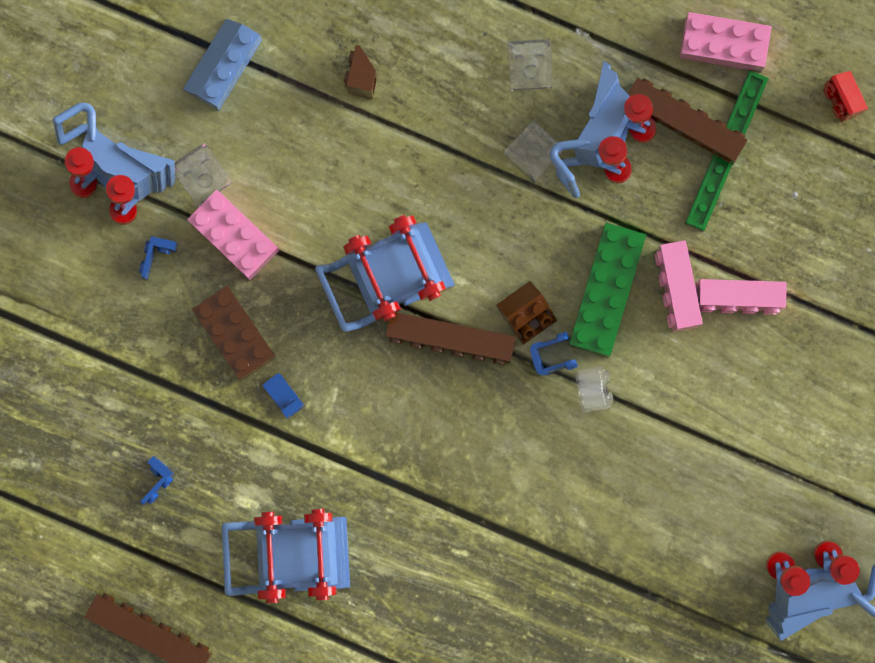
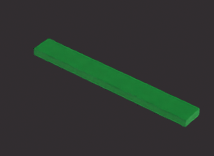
M749 70L727 121L726 128L731 131L738 130L744 135L746 134L769 78ZM713 154L684 224L700 231H705L732 164Z

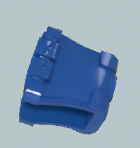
M561 332L554 339L536 342L531 345L530 352L538 374L550 375V373L564 368L568 370L578 368L577 361L574 359L544 369L539 353L540 349L569 341L568 332Z

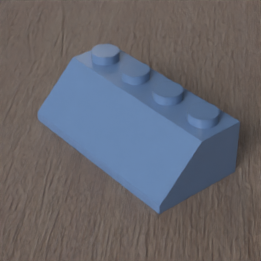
M226 18L183 90L219 111L262 42L261 35L241 23Z

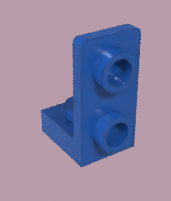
M151 236L150 241H146L144 253H147L145 261L141 262L139 273L142 274L141 278L148 280L156 248H158V252L170 255V252L177 251L178 244L174 241Z
M277 373L263 384L265 390L279 406L286 418L289 419L305 406L280 373Z
M153 456L147 462L151 465L149 470L157 477L160 475L163 477L140 501L142 505L147 503L151 505L159 496L157 492L162 487L164 489L167 488L173 481L171 477L174 473L156 456Z

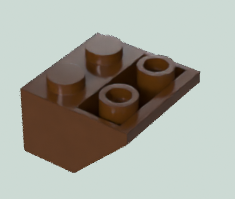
M356 45L355 51H350L348 63H350L349 67L351 68L350 71L345 73V87L350 95L373 100L377 82L376 70L362 48Z
M531 281L496 305L507 324L523 345L557 321L542 293Z

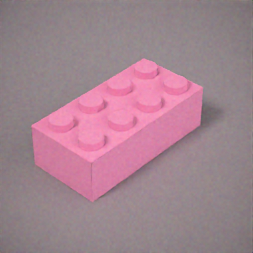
M688 12L685 19L679 58L762 72L766 65L772 26Z
M217 189L187 219L249 280L280 251L271 240Z
M686 240L660 245L656 250V254H654L655 265L660 267L658 280L660 287L663 286L665 291L664 295H662L664 307H668L669 315L666 316L668 328H672L673 332L698 328L703 322Z
M700 279L695 284L701 313H713L717 309L722 310L721 313L733 314L737 310H743V314H755V312L764 311V315H777V313L786 308V282Z

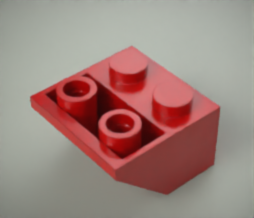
M851 71L834 75L824 84V94L828 100H831L834 106L832 107L833 113L837 119H840L841 123L864 113L868 109Z

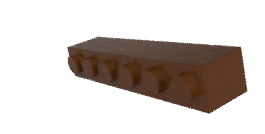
M644 78L642 80L636 79L628 95L642 94L647 96L652 102L653 113L651 117L655 122L734 166L747 143L743 133L738 130L731 131L726 128L727 125L724 122L708 118L709 115L706 112L690 108V104L682 99H674L667 90H658L653 87L654 84Z
M397 312L395 313L396 317L388 322L386 338H390L389 342L402 345V341L409 342L411 347L420 349L423 348V345L429 346L431 351L439 353L449 350L452 351L451 355L459 357L469 354L473 355L472 359L485 361V358L493 359L494 364L504 366L506 362H511L516 336Z
M105 592L103 595L97 594L84 617L169 663H208L212 652L208 651L210 647L200 642L197 645L189 641L191 637L179 632L177 635L171 631L172 627L162 622L159 625L152 621L153 617L143 612L140 615L133 611L134 607L124 602L121 605L114 602L115 597Z

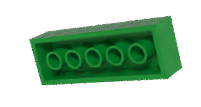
M605 223L568 346L607 358L611 356L646 234Z

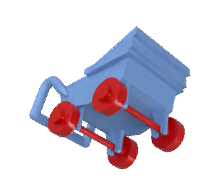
M605 61L603 62L594 106L589 112L590 120L578 140L558 142L550 150V159L556 166V175L574 198H578L580 192L574 175L567 167L583 164L604 168L605 175L609 181L616 184L624 183L630 178L632 173L631 163L626 158L627 147L625 140L628 129L631 137L640 143L652 140L657 131L656 123L651 117L653 113L651 100L642 94L629 96L620 86L617 73L612 71L610 64ZM574 149L576 154L574 158L561 160L558 156L561 150Z
M78 103L53 118L56 140L59 145H64L82 133L87 132L82 147L71 149L65 157L66 169L71 174L69 180L70 189L75 196L88 198L97 190L98 179L105 187L108 198L112 201L109 212L115 223L126 225L133 222L137 216L136 203L142 200L152 191L157 194L159 192L162 193L168 185L170 187L174 185L175 160L129 148L122 142L114 143L96 129V112L90 104ZM81 111H85L87 113V124H81L64 134L62 122Z
M399 216L393 220V224L388 226L392 236L380 240L370 246L372 243L369 236H354L348 239L349 243L343 246L346 256L333 263L316 266V273L342 331L357 330L380 319H383L384 322L396 317L395 313L401 310L400 303L407 306L419 300L429 299V301H433L441 297L440 293L455 286L427 222L417 224L414 216ZM347 264L351 268L371 313L360 320L349 323L345 322L324 273L336 271Z
M311 509V514H304V519L290 520V524L280 525L282 524V516H274V512H261V517H254V521L222 524L224 586L227 596L258 594L259 600L266 599V603H279V598H286V589L277 588H294V591L308 590V597L316 596V600H329L330 595H336V589L350 587L346 517L332 518V513H324V509ZM256 530L259 585L231 587L229 531Z
M823 541L814 550L816 563L824 569H803L795 566L793 558L785 552L778 551L771 554L766 561V569L770 576L777 580L775 602H771L770 606H768L769 617H766L768 627L782 641L817 619L831 615L834 609L858 604L867 613L875 617V607L869 603L875 597V564L872 566L867 593L862 595L854 582L860 573L859 564L851 556L843 555L842 549L833 541Z

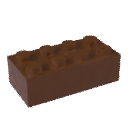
M225 286L192 309L239 380H244L276 358L228 286Z

